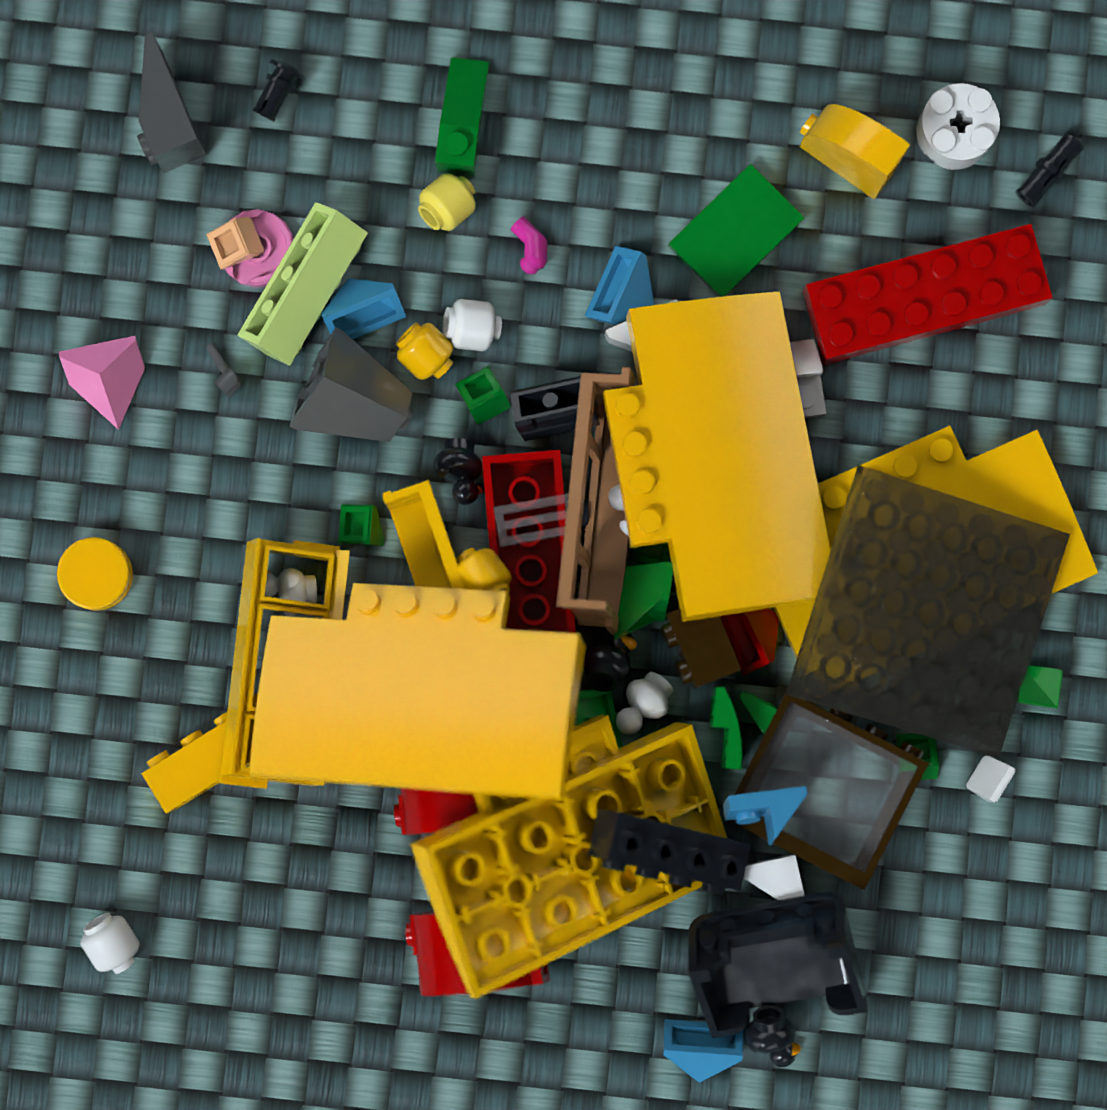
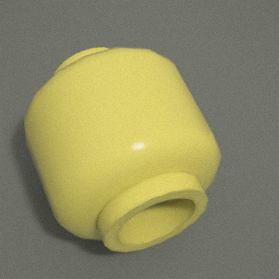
M443 173L419 194V214L426 224L434 230L451 231L475 211L476 202L473 197L475 189L465 177H456L453 174Z

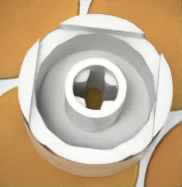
M964 83L945 86L932 95L918 119L916 134L920 149L935 164L942 168L951 170L968 168L982 159L996 140L1000 127L999 112L990 93L985 89ZM953 121H959L961 126H965L962 133H958L956 126H951Z

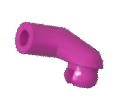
M522 216L513 224L510 230L525 244V257L520 260L521 269L527 274L533 275L539 269H543L547 263L548 244L546 238Z

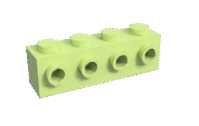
M315 202L237 336L269 357L290 366L294 358L300 353L312 327L320 319L322 310L332 293L340 285L342 276L352 259L360 251L361 244L368 232L338 210Z

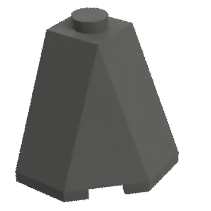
M335 327L312 365L314 369L307 381L306 388L302 387L298 395L289 427L301 431L390 442L399 429L404 431L411 421L413 410L409 407L412 392L345 332Z

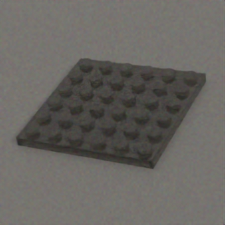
M858 465L786 694L999 758L1070 534Z

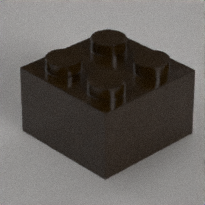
M680 609L666 614V624H663L660 628L668 648L676 647L681 660L677 661L675 665L684 685L691 683L694 690L741 670L720 616L683 622Z

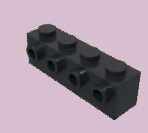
M598 808L587 856L602 859L601 867L625 872L626 865L636 867L635 875L658 880L659 873L669 875L668 883L691 888L694 880L702 882V891L724 895L725 888L741 891L751 844Z

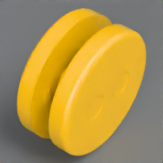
M88 537L76 541L62 554L57 567V580L62 593L70 602L88 610L101 611L116 606L126 597L133 582V568L128 555L121 547L104 538Z

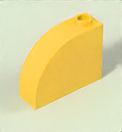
M837 104L827 105L819 117L812 113L799 131V133L804 135L799 146L874 200L896 171L910 146L904 139L875 120L851 108Z

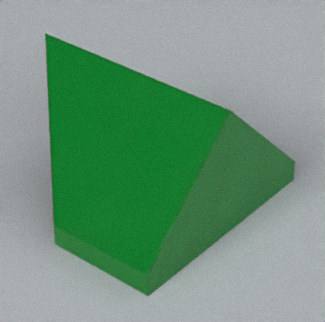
M672 562L625 567L618 610V629L614 635V641L655 621L664 622L673 575Z

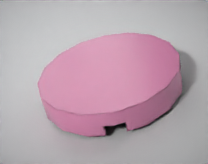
M259 209L244 211L232 219L243 217L252 219L264 252L225 270L230 277L242 285L255 288L264 287L274 274L294 240V236L285 221L278 216Z

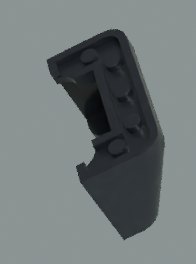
M823 892L710 912L700 915L690 924L688 974L712 1038L734 1035L744 1030L750 1021L751 1008L826 996L829 1010L834 1014L845 1016L867 1012V998L848 914L842 897L836 893Z

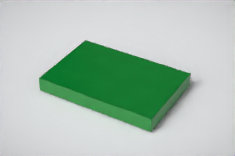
M750 163L668 243V247L718 297H724L764 260L805 217Z

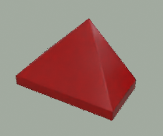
M765 608L720 616L743 676L775 660L779 623L775 612Z

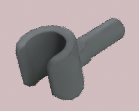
M210 343L206 348L215 365L222 373L214 383L228 397H231L241 387V380L225 363L215 343Z

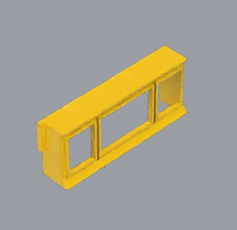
M429 480L392 493L391 491L384 492L383 499L391 513L415 586L465 589Z
M261 538L247 542L219 784L267 789L268 781L305 786H324V782L252 777L249 774V767H245L250 719L255 720L256 707H252L263 609L322 617V619L342 620L350 550H339L340 546L294 540L293 544ZM269 553L328 561L324 604L265 597Z

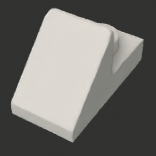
M814 339L790 342L804 417L825 416L826 408L820 376L823 373V367Z

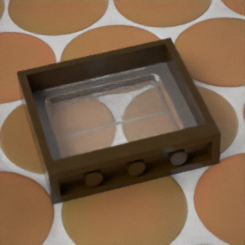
M799 688L796 689L794 694L786 691L734 795L806 786L807 796L773 844L865 890L929 763L921 759L924 754L922 750L904 741L901 747L898 748L886 741L888 733L870 724H867L865 730L851 724L854 716L835 706H832L830 712H827L815 705L818 700L817 697ZM760 816V821L751 824H737L736 819L728 820L768 841L764 816Z

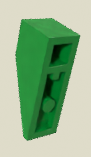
M451 57L435 158L436 169L439 172L475 176L489 62Z

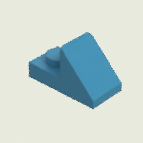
M805 786L729 795L723 804L725 821L736 819L737 824H751L760 821V816H764L768 843L771 846L807 796V788Z

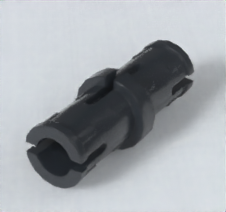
M1065 133L1045 158L1040 157L1035 163L1036 169L1015 191L1016 195L1028 206L1035 207L1045 192L1054 183L1061 181L1064 177L1063 172L1074 158L1084 149L1083 145L1074 136Z

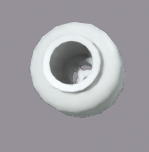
M458 299L452 308L447 307L445 310L443 334L450 340L454 348L486 351L493 339H499L501 334V317L495 316L493 305L489 302Z
M104 913L85 925L83 928L85 934L82 936L80 944L96 970L100 972L113 970L115 974H118L134 964L133 956L138 951L140 943L122 916H111L110 913Z

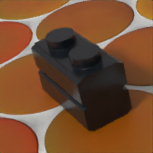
M581 376L510 391L515 427L524 441L575 431ZM594 400L592 427L600 425L596 400Z

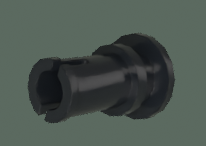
M271 59L269 63L274 65L275 69L272 74H267L266 79L269 81L252 111L275 122V118L288 93H293L295 87L292 85L296 78L304 81L305 77L291 65Z

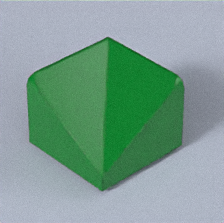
M1020 664L1015 703L1057 709L1063 670Z

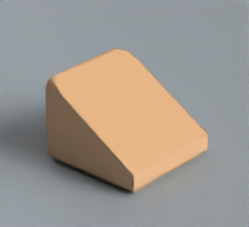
M249 217L234 218L206 234L221 270L264 252L256 228Z

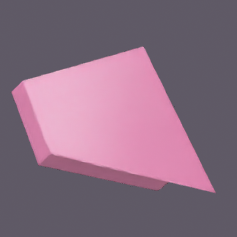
M130 336L60 351L59 357L69 385L119 430L145 370L136 337Z

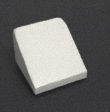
M984 756L968 780L966 787L984 800L995 803L999 800L1015 774V769L993 757Z

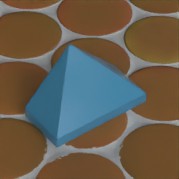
M615 246L584 315L589 319L612 325L626 320L628 310L631 308L654 305L646 255L640 251Z
M350 278L346 280L321 313L330 335L336 327L345 332L351 339L358 338L406 317L393 283Z
M665 1019L663 1055L700 1083L742 1061L743 1030L734 1035L712 1038L706 1022Z

